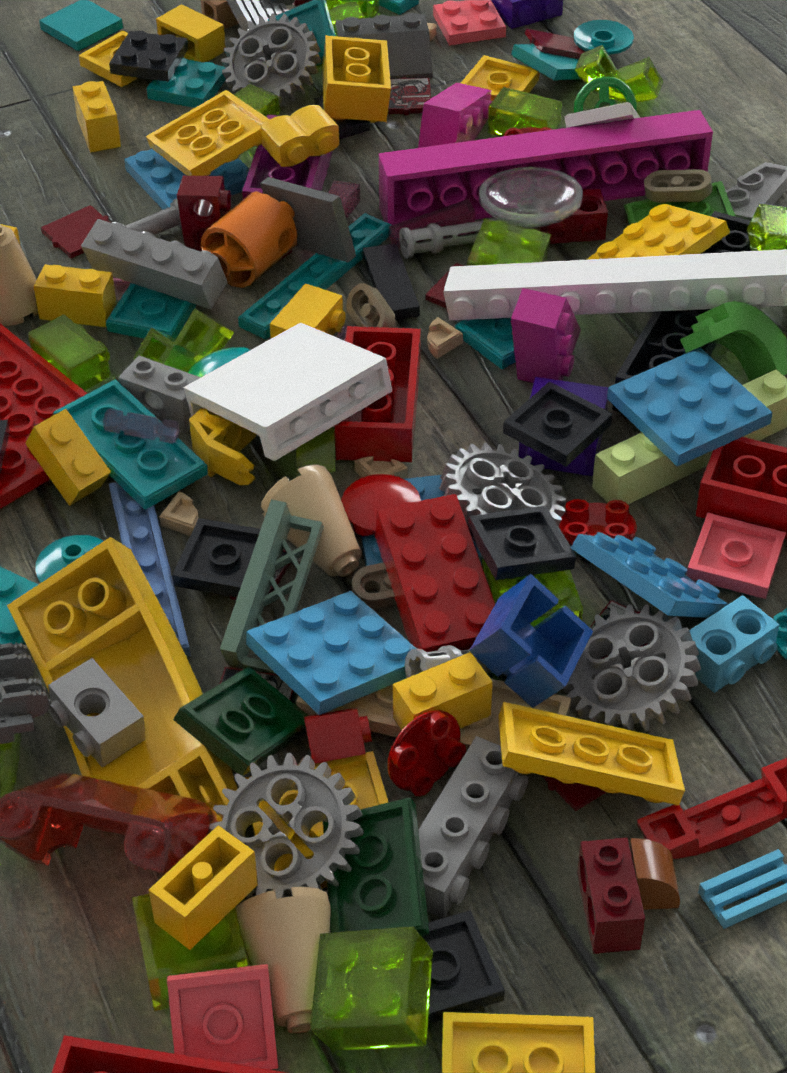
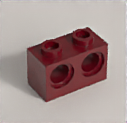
M182 176L177 192V201L183 240L186 247L201 252V237L204 232L230 211L231 194L230 190H225L223 176Z
M600 188L534 193L533 224L539 245L606 239L608 211Z
M628 838L581 841L577 875L593 954L640 950L645 914Z

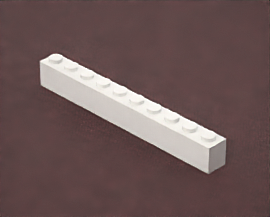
M787 249L450 267L443 292L449 321L511 318L522 288L567 298L574 315L713 309L723 303L732 301L747 303L754 307L787 306Z

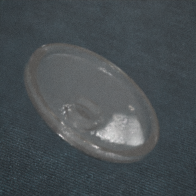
M540 167L514 168L496 173L486 179L479 190V201L486 212L499 221L523 228H539L563 221L579 209L583 199L582 187L573 177L557 170Z

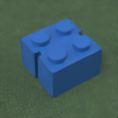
M530 574L499 597L469 651L497 677L502 673L506 675L507 678L504 683L528 705L534 708L566 687L593 630L566 605L533 627L530 623L553 608L559 599Z

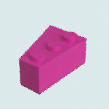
M456 82L423 104L418 148L475 140L487 120L491 118L494 107L493 101L490 100L492 90Z
M522 288L511 317L517 379L534 383L535 377L562 381L564 376H570L573 369L574 355L572 353L581 332L579 324L567 298Z

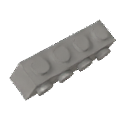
M97 219L81 244L92 269L112 272L115 278L208 309H212L228 282L218 257L206 250L200 252L188 248L178 241L169 242L157 238L147 231L138 232L128 229L119 222L110 223Z
M478 736L473 740L418 830L427 912L441 918H445L453 903L459 905L462 902L469 886L468 877L473 868L480 869L483 866L490 848L488 842L494 833L497 835L502 833L509 817L508 808L513 800H521L528 784V776L518 773L511 768L503 767L500 745Z

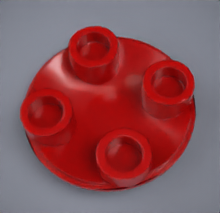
M375 474L360 478L349 485L343 493L341 501L349 521L353 524L354 531L359 535L369 536L375 533L377 509L421 501L417 489L407 480L394 475Z
M582 499L570 500L566 503V511L561 516L562 520L558 525L570 545H573L578 534L595 536L597 532H600L611 538L621 535L632 540L637 531L636 521L629 513V505L622 500H612L608 503H588Z
M442 710L429 711L419 715L403 728L395 739L388 757V774L394 785L402 790L412 792L415 796H424L431 790L434 782L446 773L449 767L457 766L466 753V746L460 742V726L453 715Z

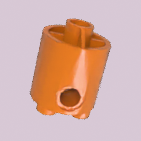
M254 191L204 232L201 237V250L209 251L218 257L228 281L227 284L239 288L250 286L297 245V230L293 220L294 210L285 201L279 202L267 194Z

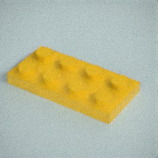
M503 702L498 715L503 767L511 768L522 774L535 773L553 777L567 784L580 783L598 787L608 793L621 792L639 796L653 803L666 802L680 805L685 788L672 739Z

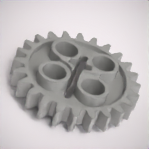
M274 13L271 14L269 21L266 22L262 16H259V24L257 25L248 21L249 29L247 31L240 28L237 29L240 35L239 39L230 37L229 40L233 47L224 48L227 58L221 60L225 67L222 73L226 78L228 87L236 97H242L246 104L253 101L256 108H259L263 101H265L268 108H271L275 100L278 101L280 106H283L284 98L287 96L290 100L295 101L294 92L298 91L304 94L305 90L302 85L304 83L313 84L314 82L310 74L319 73L316 64L321 62L318 54L320 48L314 33L309 31L306 23L300 25L297 17L289 21L286 14H283L279 21H277Z
M487 443L483 444L481 450L474 444H470L468 451L459 448L456 455L452 454L440 477L442 482L439 489L445 492L444 496L457 495L466 523H468V518L471 515L546 506L556 524L559 525L562 520L561 516L566 511L563 507L566 498L559 495L562 487L552 485L555 476L544 475L542 473L545 467L543 464L536 466L530 464L531 456H526L522 459L518 457L517 449H513L510 454L506 453L500 444L496 450H492Z
M628 604L624 615H619L613 607L610 609V619L607 620L596 614L595 622L597 625L591 628L593 633L566 687L563 688L566 697L571 698V708L576 709L580 719L585 720L589 718L592 722L601 724L605 722V725L614 727L623 724L625 729L632 731L634 724L640 723L646 732L649 731L650 719L655 718L662 725L666 723L663 714L666 710L679 714L680 709L676 701L678 699L684 701L691 700L687 687L698 686L699 682L695 672L701 670L697 658L699 652L687 627L682 628L677 616L669 620L667 614L661 610L653 616L649 605H645L640 614H635L632 604ZM645 643H650V644H648V645H646V646L640 647L641 645H643V644H645ZM656 677H661L660 679L654 682H649L650 680ZM618 690L616 693L608 695L610 692Z
M287 753L284 764L280 766L272 755L268 756L267 769L263 771L254 762L251 763L252 777L248 780L240 774L234 775L239 788L236 791L223 788L222 793L229 800L228 805H215L213 807V810L222 818V821L210 824L209 829L212 831L219 825L255 851L258 885L246 898H249L255 892L256 895L272 890H275L277 899L289 897V895H292L291 887H311L322 890L320 884L324 881L337 887L339 883L334 875L336 869L350 872L352 869L344 859L345 854H359L360 849L350 838L363 835L360 825L351 822L362 816V812L357 805H349L356 796L351 788L342 789L346 783L342 775L337 773L330 777L332 770L326 762L321 763L315 769V763L309 755H306L298 766L296 759L291 753ZM293 789L298 790L297 797L292 803L279 805L280 798L285 792ZM261 801H266L282 820L295 831L305 845L314 852L313 858H305L289 838L277 828L273 821L259 808ZM258 821L263 822L262 829L256 836L245 838V831L249 825ZM322 821L329 823L328 829L322 836L317 838L309 837V832L313 825ZM283 854H293L292 863L288 868L282 871H274L275 862Z

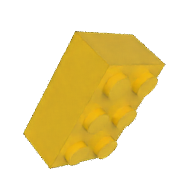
M325 35L322 64L323 110L332 119L367 120L370 123L377 121L387 122L391 93L387 41Z

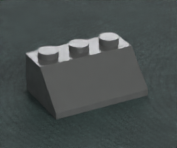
M407 13L403 16L377 15L374 18L358 19L356 17H348L344 20H335V33L338 37L387 41L390 79L402 77L433 78L429 29L425 14Z

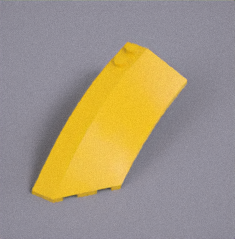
M109 537L8 604L7 607L39 669L48 691L50 683L93 658L144 716L145 740L104 767H101L92 755L85 757L79 751L73 740L74 734L66 725L64 726L94 812L91 816L198 844L211 832L209 829L210 824L222 821V818L213 810V807L215 805H228L229 800L222 793L223 788L236 791L237 786L231 768L173 720L179 708L203 694L178 638L132 550ZM91 713L86 716H97L100 713Z

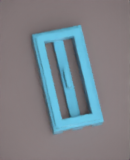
M779 849L700 883L698 893L723 929L787 901V864H784V855ZM779 881H782L784 883L783 885L777 888H774L766 893H763L730 909L724 910L722 908L723 906L728 905L741 898L746 899L755 894H758L759 890L764 889L770 885H773Z

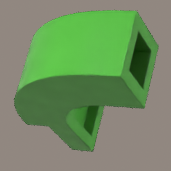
M737 301L726 302L696 316L698 323L691 326L694 333L680 339L686 353L710 343H718L727 347L740 361L749 382L775 369L783 376L787 374L786 337L766 314L747 303Z

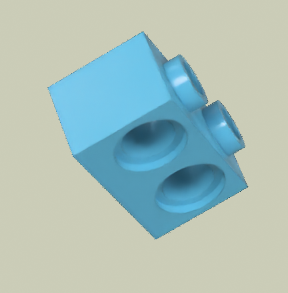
M740 596L689 630L699 652L697 658L701 670L695 672L697 679L714 693L728 683L735 684L751 667L757 663L763 664L774 655L777 649L776 639L780 624L745 596Z

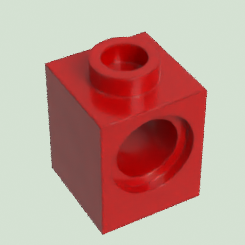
M356 707L304 717L311 758L315 764L366 754L364 743L372 742L368 717H359Z

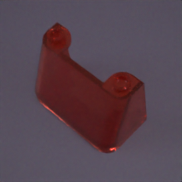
M72 773L58 774L5 794L0 799V843L29 862L49 866L51 860L50 855L56 849L63 846L77 848L83 826L126 835L124 850L127 858L135 866L157 872L163 877L211 832L209 825L218 822L215 813L204 802L197 799Z

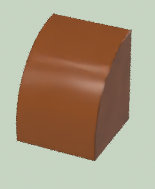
M631 838L630 851L643 910L679 908L680 896L671 852L665 846L655 841Z

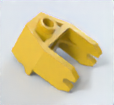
M202 407L189 419L193 452L208 465V475L210 477L218 474L238 485H250L255 480V476L249 473L254 469V465L239 452L257 434Z

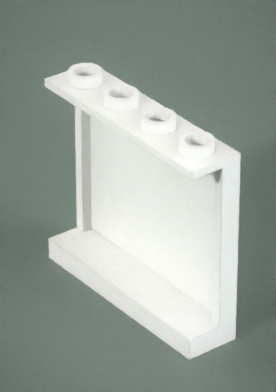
M301 322L183 387L191 417L203 407L259 435L265 457L276 461L392 392L385 357Z

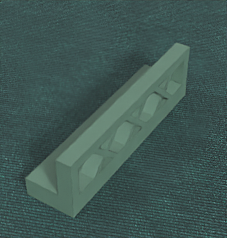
M271 499L220 646V651L227 665L244 669L250 667L254 671L276 674L262 660L247 657L250 648L246 645V631L256 628L258 623L260 625L266 624L261 616L263 608L280 599L285 608L282 617L296 612L324 528L323 523L320 521L292 516L286 502ZM290 528L310 532L306 544L293 551L290 550L286 543ZM284 549L287 554L281 557ZM302 557L301 562H300V565H299V563H298V561H297L296 559ZM292 562L297 570L295 580L279 588L274 580L276 570ZM272 585L275 591L269 593L270 587ZM290 593L288 601H286L284 596Z

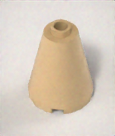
M0 225V324L3 326L18 325L23 323L24 317L32 312L34 316L38 314L34 284L37 279L14 232L10 228Z
M317 464L299 468L297 470L301 474L300 476L291 481L285 476L267 492L261 502V508L264 511L262 514L265 517L272 499L286 502L292 516L322 522L324 528L313 562L329 576H347L358 567V561L361 558L362 552L332 475L326 467ZM290 528L287 539L298 548L307 543L310 532Z
M291 887L293 895L291 897L277 899L275 890L251 897L238 905L235 910V925L252 966L268 964L272 1010L276 1024L287 1027L290 1033H303L315 1029L317 1021L326 1014L331 905L325 891L311 887Z

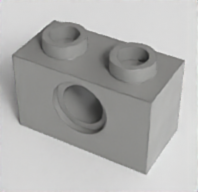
M138 356L118 377L119 383L166 427L183 433H187L190 430L189 419L191 418V413L183 387L201 377Z
M93 658L48 685L51 701L48 711L59 727L66 725L74 734L73 740L79 751L85 757L92 755L101 767L106 766L145 740L144 716ZM91 713H100L97 716H86Z

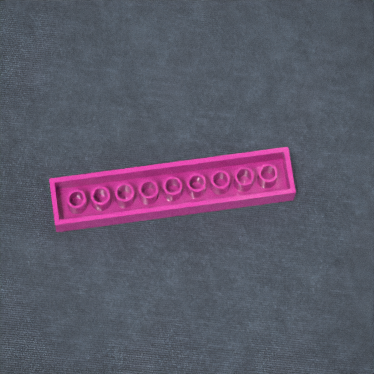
M694 110L379 153V209L383 220L392 225V231H399L406 227L408 229L427 227L431 223L441 225L532 212L534 193L600 188L604 201L644 196V180L653 172L700 169L708 172L713 131L702 112Z

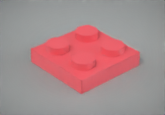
M450 0L443 4L433 5V16L449 46L506 37V25L491 0Z
M707 513L690 559L686 576L694 581L700 579L713 586L766 599L784 545L786 532Z
M268 964L167 976L174 1054L269 1070L278 1069Z

